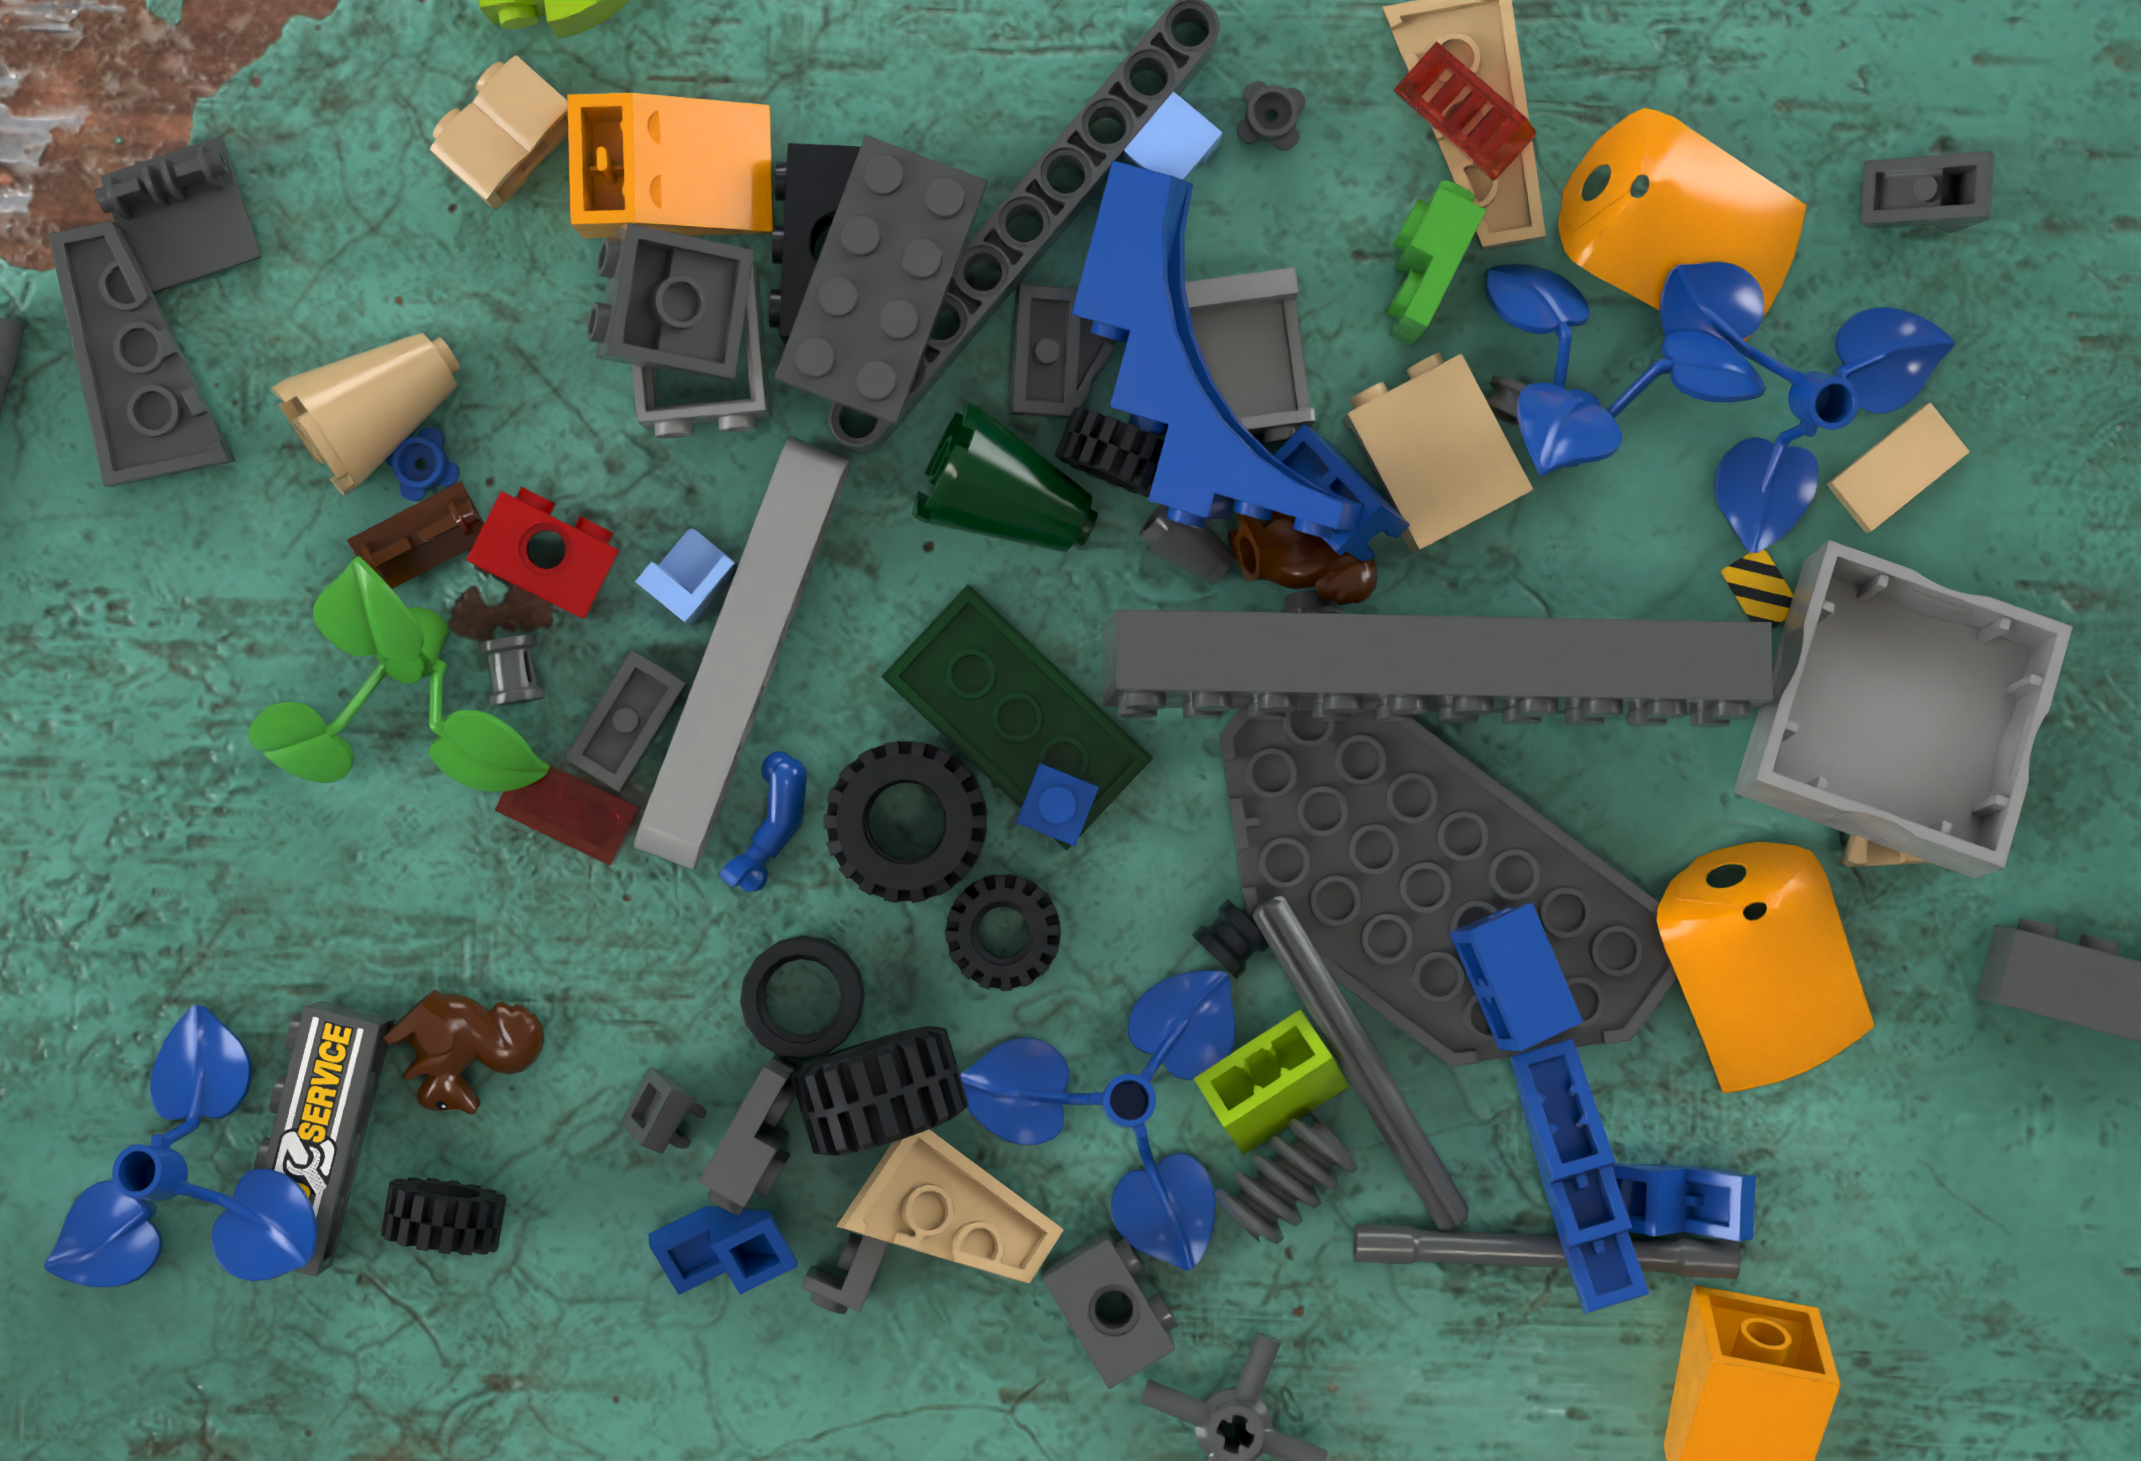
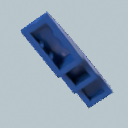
M1573 1038L1512 1056L1510 1061L1539 1172L1583 1313L1587 1314L1650 1294L1628 1233L1633 1227L1611 1167L1616 1161Z

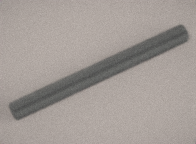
M1276 896L1264 901L1255 909L1253 913L1254 921L1436 1226L1442 1231H1447L1462 1224L1468 1218V1205L1286 899L1282 896Z

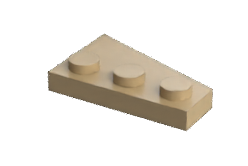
M930 1129L891 1143L836 1226L1029 1284L1064 1231L1063 1228Z

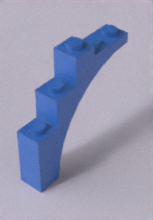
M1112 161L1072 315L1093 320L1090 333L1127 343L1110 407L1131 413L1129 423L1139 427V429L1166 435L1148 501L1168 506L1167 519L1199 528H1204L1206 518L1229 519L1235 499L1233 511L1268 521L1271 520L1273 511L1294 516L1296 519L1293 529L1314 536L1331 539L1334 529L1356 530L1362 504L1314 485L1277 460L1240 423L1213 382L1194 334L1185 289L1184 235L1193 184L1171 175Z

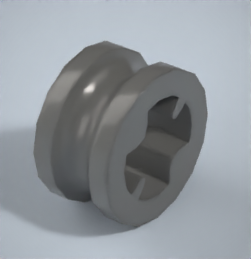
M1493 376L1490 386L1494 391L1492 396L1485 397L1496 418L1520 427L1517 417V400L1526 385L1503 376Z

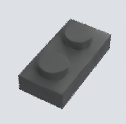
M631 649L564 759L616 791L623 792L689 683Z

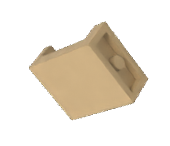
M1440 352L1423 359L1406 370L1411 380L1388 391L1384 382L1366 389L1350 399L1354 410L1347 413L1342 419L1347 431L1352 429L1392 506L1410 524L1401 535L1411 554L1533 490L1462 353L1446 362Z

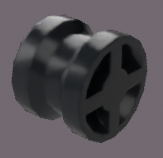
M1229 899L1219 907V917L1210 926H1200L1192 934L1236 979L1246 971V961L1255 952H1265L1270 947L1262 932Z

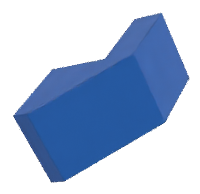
M1614 1163L1611 1165L1633 1227L1628 1232L1651 1236L1687 1232L1739 1242L1753 1239L1756 1175L1699 1166Z
M704 1206L648 1234L649 1247L678 1295L727 1272L741 1295L798 1267L797 1258L771 1213L767 1210L744 1209L742 1214L738 1215L722 1207Z

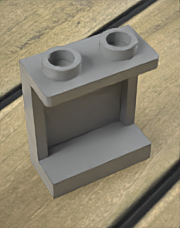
M1295 267L1185 282L1196 340L1213 382L1240 423L1252 435L1264 434L1265 444L1287 442L1304 423L1311 428L1316 418L1314 408L1310 407L1296 306V297L1299 290Z

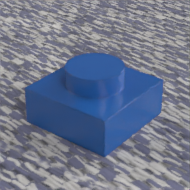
M1039 763L1016 823L1076 846L1099 787Z

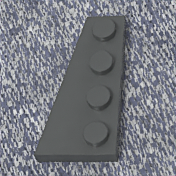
M107 221L49 233V241L103 486L116 487L236 462L120 225L113 221Z

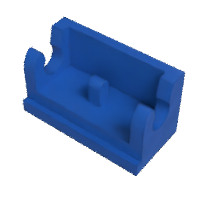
M1305 423L1274 455L1277 460L1314 485L1362 504L1356 530L1334 529L1331 539L1323 538L1339 555L1342 556L1346 551L1360 561L1372 560L1376 555L1368 546V542L1374 535L1383 531L1387 536L1399 538L1410 526L1334 444Z
M1532 902L1522 904L1513 909L1510 907L1501 909L1449 932L1499 1050L1523 1051L1583 1023Z

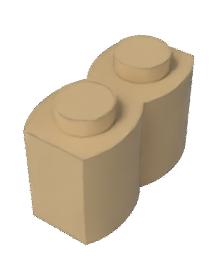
M517 55L505 64L501 61L492 64L482 74L476 85V90L479 93L474 101L462 111L458 108L451 110L439 121L433 131V137L436 140L429 149L444 166L495 211L517 192L536 166L552 153L568 135L567 100Z

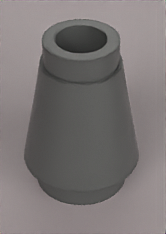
M1160 504L1145 522L1139 533V536L1149 543L1147 551L1201 579L1204 578L1211 585H1215L1233 564L1236 558L1234 553L1227 549L1224 542L1206 522L1204 528H1199L1167 519L1169 507Z

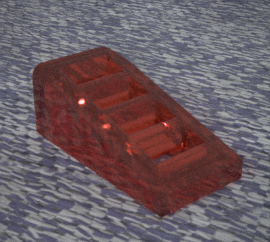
M1438 42L1429 49L1393 90L1400 99L1491 180H1496L1536 135V131L1527 117ZM1447 70L1452 74L1451 78L1427 103L1422 98L1423 94ZM1466 87L1470 93L1447 118L1441 115ZM1486 105L1490 110L1466 136L1461 132L1462 129Z

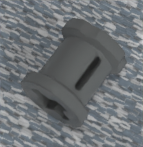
M535 634L511 636L478 643L479 652L487 655L493 690V693L488 697L490 707L524 703L545 698L544 688L537 684L532 648L537 645Z

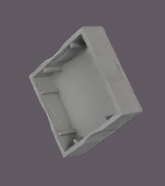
M1828 540L1804 559L1773 660V701L1759 706L1733 793L1850 835L1868 839L1870 842L1904 854L1907 853L1926 860V862L1974 879L2003 869L2006 865L2029 783V763L2033 742L2043 719L2049 712L2073 626L1988 596L1971 595L1950 590L1932 582L1915 570Z

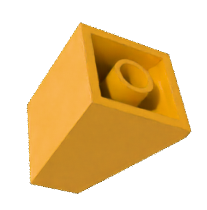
M1694 1285L1690 1297L1663 1445L1666 1461H1815L1841 1386L1819 1308Z

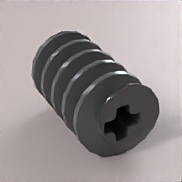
M1309 1107L1308 1109L1314 1124L1310 1126L1294 1117L1289 1121L1290 1128L1296 1139L1295 1142L1290 1143L1276 1135L1270 1139L1277 1156L1276 1160L1272 1161L1258 1153L1252 1156V1161L1259 1175L1257 1178L1254 1179L1238 1170L1233 1174L1240 1191L1238 1196H1234L1220 1188L1214 1192L1229 1213L1259 1243L1260 1236L1276 1244H1279L1284 1239L1277 1221L1279 1218L1294 1226H1298L1303 1221L1296 1205L1297 1201L1314 1209L1321 1204L1314 1184H1321L1333 1191L1340 1186L1333 1166L1337 1165L1351 1173H1354L1359 1168L1350 1150Z

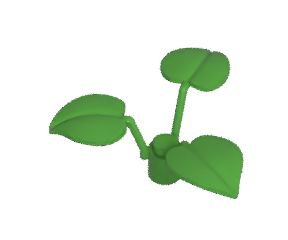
M360 556L355 557L343 572L322 590L314 604L313 617L322 634L335 646L354 656L365 657L375 654V657L380 661L379 665L334 721L325 724L321 716L313 708L303 703L282 702L263 709L255 717L248 731L251 745L256 750L262 751L264 756L279 768L304 780L317 783L335 782L344 778L350 772L354 762V752L351 746L336 734L346 727L384 677L388 674L398 682L412 684L429 676V727L439 736L432 742L429 755L432 761L446 775L458 783L473 789L504 792L517 790L540 780L547 774L550 765L540 760L533 753L526 741L514 729L491 714L478 710H461L450 714L444 721L442 717V680L447 664L438 659V656L449 636L447 623L441 616L429 609L422 607L407 608L388 584Z

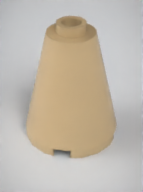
M421 332L288 377L270 389L275 396L282 400L279 403L281 410L317 464L326 462L334 474L329 480L342 495H346L357 489L457 388L453 374L461 370V367L441 337L430 341Z

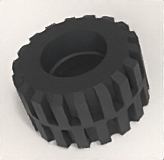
M895 741L884 743V745L870 748L858 755L859 757L851 764H847L839 774L840 778L836 785L830 789L826 800L829 802L827 814L824 815V829H827L829 842L826 844L830 855H834L840 865L838 869L846 879L850 878L858 884V889L870 896L872 894L884 898V901L894 903L899 901H912V903L926 901L928 898L940 896L952 889L972 869L980 856L986 839L988 828L986 801L983 798L980 785L975 776L970 773L965 764L957 757L944 751L942 748L921 742ZM899 783H914L930 790L938 798L945 815V828L939 843L928 854L916 859H899L885 853L875 843L869 828V814L874 801L885 789Z
M934 1026L901 1031L830 1053L804 1064L791 1076L813 1153L837 1156L854 1153L913 1136L955 1118L969 1105L947 1029Z

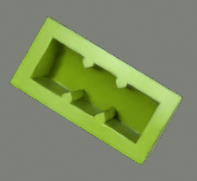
M1301 1009L1193 1078L1219 1121L1243 1155L1288 1127L1289 1121L1293 1117L1299 1120L1310 1112L1308 1107L1314 1110L1349 1087L1334 1058Z

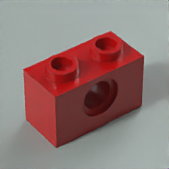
M522 486L516 497L501 491L466 561L582 619H586L621 552L608 545L614 533L581 516L578 517L574 527L551 516L556 504ZM545 531L557 533L565 543V556L560 564L550 569L539 567L530 556V544L533 538Z

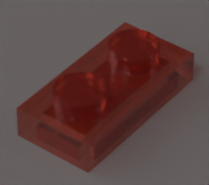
M548 762L545 763L550 765V768L543 778L526 787L503 792L495 811L610 866L615 864L641 810L640 806Z

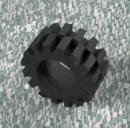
M1074 407L1054 456L1059 458L1058 460L1069 464L1070 467L1086 472L1089 476L1102 479L1108 484L1122 487L1129 492L1139 493L1149 498L1164 440L1159 439V436L1151 432L1140 430L1135 425L1123 423L1115 417L1104 416L1097 411L1087 410L1082 407Z
M1007 873L1004 875L993 874L986 876L965 888L950 909L945 930V938L950 951L949 955L953 963H956L960 968V973L968 980L972 979L979 983L980 987L986 989L997 988L1001 989V991H1012V988L1025 987L1032 984L1040 975L1043 976L1050 968L1053 959L1056 958L1061 936L1058 911L1049 895L1033 881ZM997 907H1009L1017 910L1028 924L1029 936L1025 946L1011 956L1002 957L991 954L983 947L979 939L978 928L982 917Z
M411 1177L408 1180L398 1178L395 1181L389 1182L381 1236H385L384 1239L388 1241H397L398 1245L404 1247L416 1246L417 1250L422 1251L432 1249L439 1250V1253L442 1254L457 1252L461 1255H472V1252L480 1255L488 1254V1252L494 1253L499 1247L507 1198H505L506 1196L503 1193H497L496 1190L490 1188L481 1189V1186L475 1184L463 1185L459 1181L449 1180V1182H443L436 1178L422 1180L417 1177Z

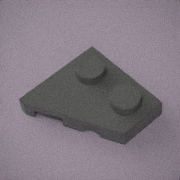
M1019 284L1016 287L1009 415L1069 419L1074 407H1082L1091 391L1090 387L1115 349L1114 345L1117 340L1090 333L1093 320L1072 315L1078 289Z

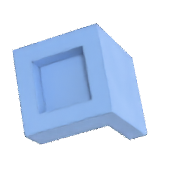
M1173 91L1125 148L1123 163L1136 167L1138 165L1143 169L1185 180L1199 163L1204 165L1217 150L1223 132Z
M688 529L659 565L651 562L635 582L685 623L694 625L733 578L738 564L697 530Z

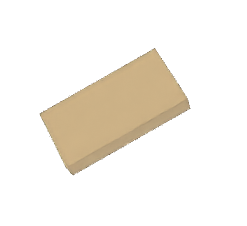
M1928 403L1909 416L1826 483V485L1862 530L1868 533L1877 528L1970 451L1934 406Z

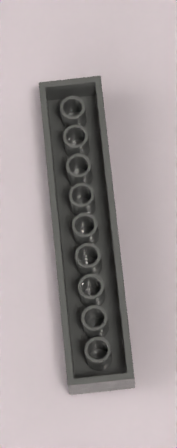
M1116 609L1102 629V707H1118V716L1123 718L1157 717V710L1183 708V718L1217 719L1222 717V711L1247 709V718L1251 720L1286 719V712L1311 710V719L1315 721L1350 720V713L1375 711V721L1396 723L1414 721V714L1439 712V722L1460 724L1477 722L1478 715L1502 713V723L1524 725L1541 723V716L1565 714V724L1587 726L1604 724V718L1628 715V725L1650 727L1666 725L1667 719L1690 716V726L1713 728L1729 726L1730 720L1750 718L1751 709L1773 701L1771 622Z

